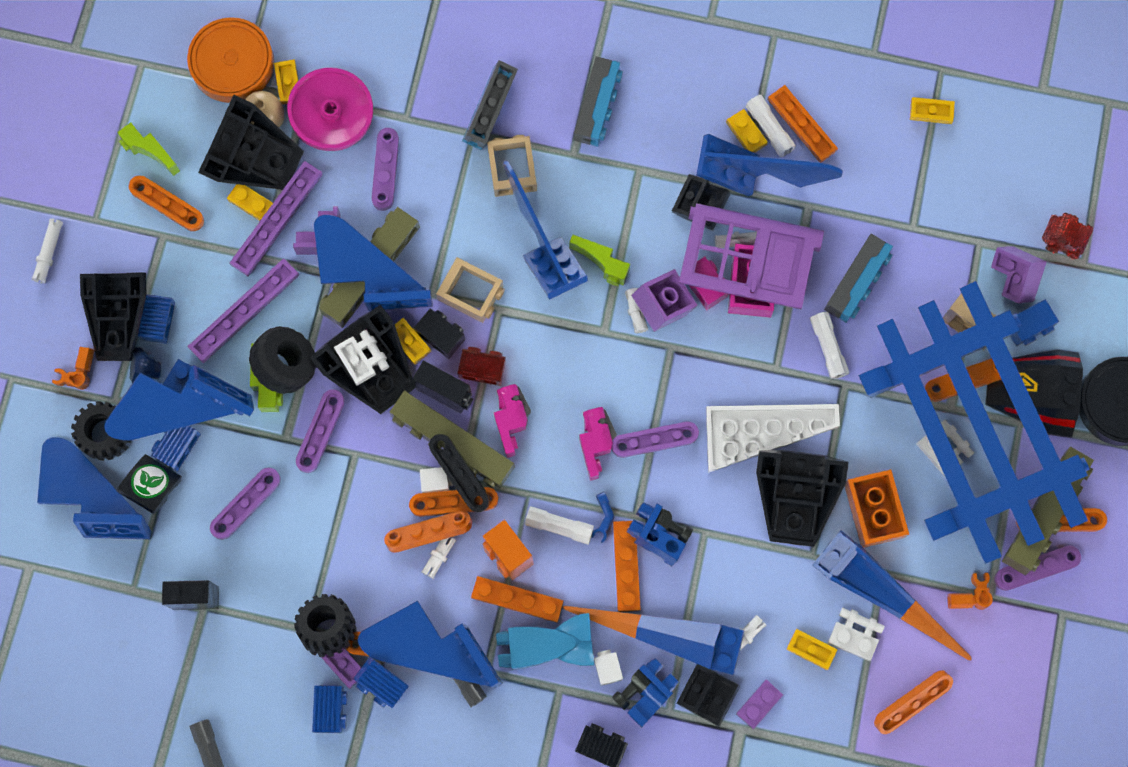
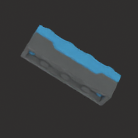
M595 57L575 127L574 141L588 145L591 144L596 147L599 146L600 140L604 141L607 128H604L605 121H610L612 109L609 108L610 103L615 102L618 91L615 89L616 82H621L623 71L620 70V62Z
M500 60L495 64L462 142L479 150H482L486 145L517 73V68Z
M870 234L824 310L840 318L845 323H847L850 317L854 319L860 310V307L857 306L860 300L865 301L871 292L868 288L871 282L876 284L882 272L879 269L882 264L887 266L893 255L890 251L893 246Z

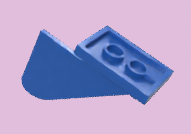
M706 134L703 136L696 176L745 196L753 195L756 177L764 174L771 175L801 188L842 177L843 170L818 162L760 157V155L711 134Z
M507 160L504 161L503 166L518 207L536 234L540 245L539 248L523 255L548 299L550 300L587 282L586 273L562 237L549 243L513 168Z
M321 215L316 218L314 232L321 284L365 282L364 303L368 311H371L380 304L384 310L433 307L431 291L421 286L349 223L333 215Z
M192 365L189 370V380L181 393L140 373L105 421L104 428L105 432L115 439L135 440L235 413L239 415L245 414L250 417L254 411L251 394Z
M57 437L49 438L43 443L38 504L81 505V512L74 513L73 522L84 538L151 539V530L143 515L136 512L73 443Z
M419 601L366 628L358 636V644L368 656L378 661L492 688H497L503 684L467 625L461 623L454 628L455 631L441 639Z

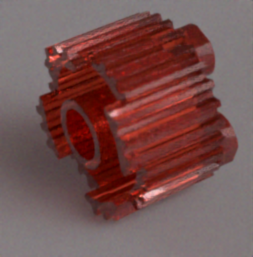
M1063 213L1059 217L1056 214L1051 215L1042 236L1043 242L1047 244L1045 249L1052 253L1063 252L1071 259H1078L1085 251L1093 232V227L1089 224L1086 226L1083 223H1079V218L1076 215L1073 216L1068 213Z

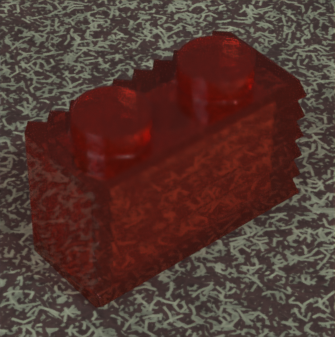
M468 347V350L462 349L457 372L458 378L501 386L506 357L497 351H490L489 354L482 353L481 349L476 347Z

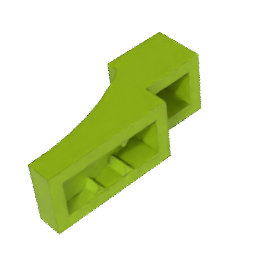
M131 122L117 132L121 138L118 142L126 152L130 149L134 155L140 153L156 160L173 176L180 172L176 163L151 133L143 138Z
M572 234L569 249L584 255L594 262L603 271L604 279L609 284L624 286L630 271V264L612 258V248Z
M250 366V387L253 391H258V409L261 412H279V406L283 405V394L271 391L261 384L256 376H254Z

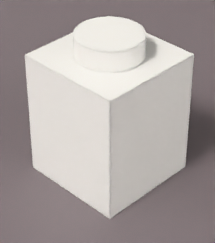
M442 467L420 470L422 493L450 491L449 486H453Z
M610 650L598 652V657L594 658L600 686L622 681L623 676L616 652L611 653Z

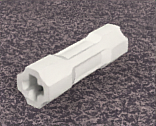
M757 95L746 103V108L752 117L757 120L779 157H784L792 152L796 145L772 114L763 96Z
M829 312L818 313L810 317L814 333L819 339L826 359V367L830 379H838L848 375L849 370L835 338Z
M530 506L525 520L526 526L556 533L588 545L594 529L593 525L560 517Z

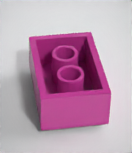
M735 244L733 251L752 255L754 246ZM732 257L731 281L746 284L751 260ZM729 294V314L771 318L774 311L773 303Z

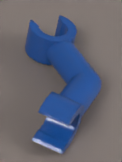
M605 492L596 495L605 518L599 528L592 533V538L597 532L603 534L601 543L606 540V532L614 520V513Z

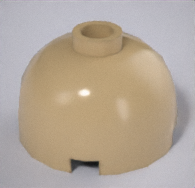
M257 91L247 96L245 100L255 104L278 127L283 124L284 107L277 96L267 91Z

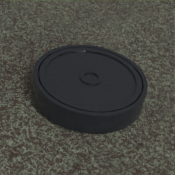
M1114 357L1105 360L1094 367L1082 380L1080 418L1085 427L1096 438L1115 446H1128V357Z

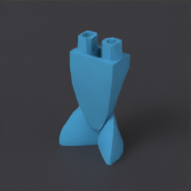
M589 613L576 615L563 622L555 630L540 627L508 628V631L496 633L497 646L510 645L509 654L498 655L499 667L519 670L540 665L557 658L566 663L579 666H594Z

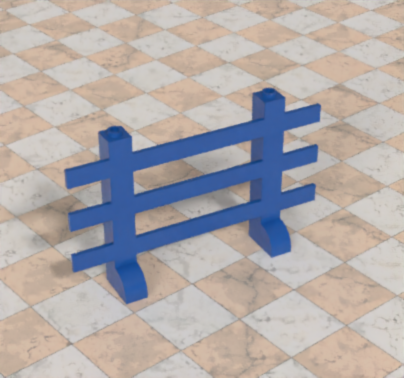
M975 281L959 288L976 323L975 326L951 336L935 300L919 306L918 309L934 344L909 354L894 320L890 319L877 325V328L893 362L858 376L870 398L902 384L904 385L958 503V506L924 520L933 541L968 526L986 564L1001 558L1002 555L985 519L1011 509L1028 546L1044 540L1043 533L1028 501L1052 490L1071 528L1087 522L1088 519L1071 482L1088 476L1086 471L1090 469L1085 458L1080 459L1079 455L1062 462L1060 461L1004 342V339L1020 332L1018 328L1022 326L1020 319L1016 313L1012 315L1010 310L993 317ZM987 347L1043 467V470L1019 480L1012 469L962 361L963 357ZM942 366H945L1001 487L975 498L920 378V376Z

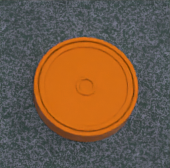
M222 18L212 21L197 32L188 49L187 63L193 80L205 95L220 102L230 103L233 95L246 99L250 94L262 91L273 74L274 54L267 36L258 26L241 18Z

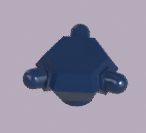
M135 347L130 364L129 378L133 383L140 373L152 379H159L161 362H156L154 357L141 347Z

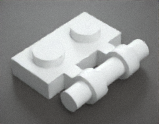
M367 330L360 333L363 339L361 342L357 343L352 336L334 347L356 385L376 375L372 368L373 366L378 365L381 371L389 368L385 354L380 352L376 345L377 341L374 336H370ZM365 349H369L373 356L368 360L363 353Z
M944 420L941 424L947 437L957 446L954 449V453L961 465L963 461L958 455L963 452L969 458L974 454V451L969 447V442L967 440L964 441L959 436L954 425L951 426ZM926 435L916 445L945 477Z
M842 607L839 616L847 619L845 625L839 622L835 623L828 644L870 662L879 642L878 639L871 637L873 631L882 634L885 626L877 623V620L870 617L868 619L859 615L853 609L849 611ZM854 622L866 627L864 633L852 628Z

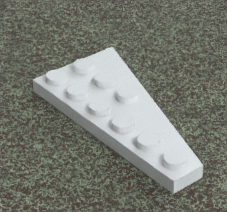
M839 404L706 406L708 473L758 456L759 450H775L838 428L840 426Z

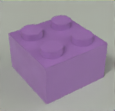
M675 269L642 284L631 295L654 332L687 316L698 306L686 286L679 283L680 277Z

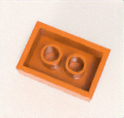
M891 469L846 481L844 487L860 545L863 548L903 539L909 535Z
M505 519L483 535L484 543L482 545L484 546V551L492 561L494 559L497 560L498 570L505 579L509 576L513 581L534 565L531 553Z

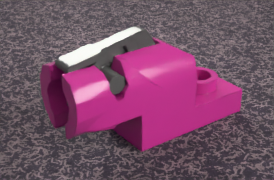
M516 384L497 390L500 411L494 412L507 458L515 456L514 449L518 448L515 436L510 437V435L526 430L527 417L531 413L523 393Z
M603 407L583 412L584 430L587 433L580 434L579 440L590 481L599 479L598 472H602L600 460H595V457L609 454L613 444L612 440L617 435Z

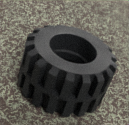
M96 401V405L92 403L87 404L88 408L86 410L81 408L79 410L81 414L74 417L76 424L71 425V429L74 430L71 435L76 440L74 441L76 446L91 458H97L104 461V458L112 460L113 455L117 457L122 455L120 451L122 449L126 451L128 449L126 443H131L132 440H119L110 436L102 442H94L92 439V431L95 425L107 420L116 406L109 402L103 404L101 401Z
M322 594L320 598L316 595L312 597V601H305V606H300L298 609L300 614L295 615L297 623H294V628L306 650L310 651L313 655L318 654L319 657H325L326 654L329 657H333L336 652L338 654L342 653L344 647L348 648L350 646L349 641L354 640L355 636L353 633L356 632V622L347 604L341 598L337 599L332 594L330 597L327 594ZM335 619L334 625L327 631L315 632L318 625L323 621Z

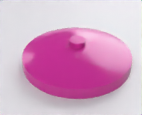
M321 68L309 72L294 85L288 98L287 112L293 131L304 143L323 151H338L356 144L367 133L373 118V102L366 85L354 74L339 68Z

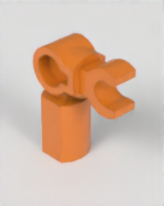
M79 347L75 363L76 371H69L67 373L57 368L54 372L61 374L62 377L60 380H52V383L57 386H64L66 384L79 390L86 389L90 384L87 373L90 372L95 350Z
M977 573L972 574L971 582L976 587L974 595L972 593L948 594V608L961 609L973 608L975 606L979 610H984L989 607L993 602L990 589L987 588L990 580L989 573L983 574L984 581L982 582L977 579Z

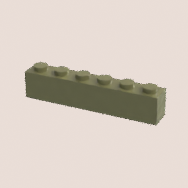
M397 207L394 212L390 211L384 225L374 231L373 239L370 242L394 262L419 230V222ZM365 282L334 283L332 292L329 295H325L319 303L321 314L343 328L364 301Z
M406 391L402 393L389 412L393 418L391 420L393 423L401 428L405 425L411 429L410 434L419 440L423 437L430 442L431 438L437 434L449 436L474 474L483 477V482L491 488L496 486L500 489L515 468L512 461ZM439 441L438 447L444 449L445 443Z
M1070 446L1064 452L1060 461L1062 462L1079 455L1080 459L1085 458L1090 469L1086 471L1088 476L1071 482L1078 497L1083 489L1080 485L1082 480H1087L1093 471V468L1090 466L1094 460ZM1053 490L1039 496L1032 508V512L1045 539L1028 546L1021 530H1019L1002 559L1003 563L1025 576L1031 570L1035 572L1041 562L1038 557L1041 552L1046 553L1052 543L1049 541L1052 533L1056 535L1062 526V523L1059 521L1062 515L1065 516Z

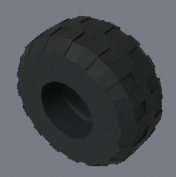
M278 326L268 329L256 339L250 349L249 363L254 376L267 389L281 394L293 393L301 389L310 381L317 368L309 358L315 353L310 341L303 334L289 327ZM278 354L284 357L289 366L279 359Z

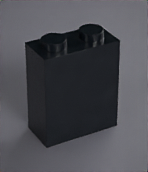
M424 360L412 378L414 386L418 391L459 413H462L464 409L468 410L473 401L470 385Z
M209 580L163 581L162 605L172 610L219 609V586Z

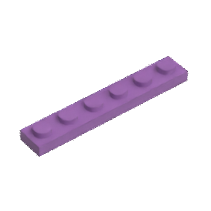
M306 161L302 163L229 263L232 267L249 277L323 174L320 170Z
M283 258L187 347L204 364L299 276V273Z

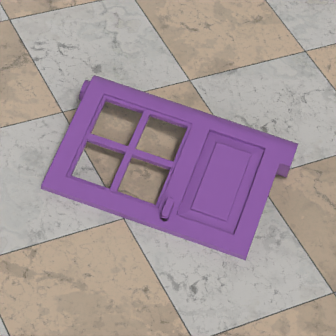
M696 203V207H691L689 219L693 221L679 283L802 309L813 252H819L824 236L823 230ZM706 221L729 225L724 249L701 244ZM733 227L757 231L752 255L729 250ZM700 249L723 254L718 277L695 273ZM727 255L751 260L746 284L722 279Z

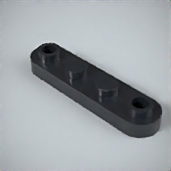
M445 434L433 436L429 442V449L467 506L474 512L486 510L490 505V496L450 437ZM439 441L445 443L444 449L438 447ZM477 496H480L483 499V503L481 505L477 504L475 501Z

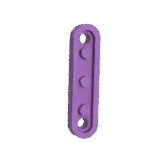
M384 128L377 135L372 203L380 211L390 209L394 203L399 137L392 128ZM390 135L391 139L385 140L384 137ZM382 195L386 196V199H385V200H383V201H380V200H379V197H380V196H382Z
M331 389L323 394L297 454L296 465L304 473H311L317 469L344 407V397L338 390ZM332 399L338 400L336 405H331L330 401ZM306 459L312 460L309 466L304 465Z
M682 422L622 434L614 438L612 451L617 457L626 458L693 444L697 440L699 430L692 422ZM689 431L691 436L687 438L683 435V432ZM625 444L627 449L622 451L618 446Z
M273 468L262 469L212 520L210 524L211 534L220 540L229 538L277 489L281 482L279 473ZM273 477V482L267 484L266 479ZM221 525H226L224 532L219 531Z
M1065 546L1040 555L1038 559L1041 562L1035 572L1031 570L1025 576L1012 567L1007 566L996 572L994 581L999 589L1008 591L1078 566L1081 562V554L1077 548ZM1068 553H1071L1073 555L1072 561L1068 560ZM1005 575H1009L1011 577L1010 582H1006L1004 580Z

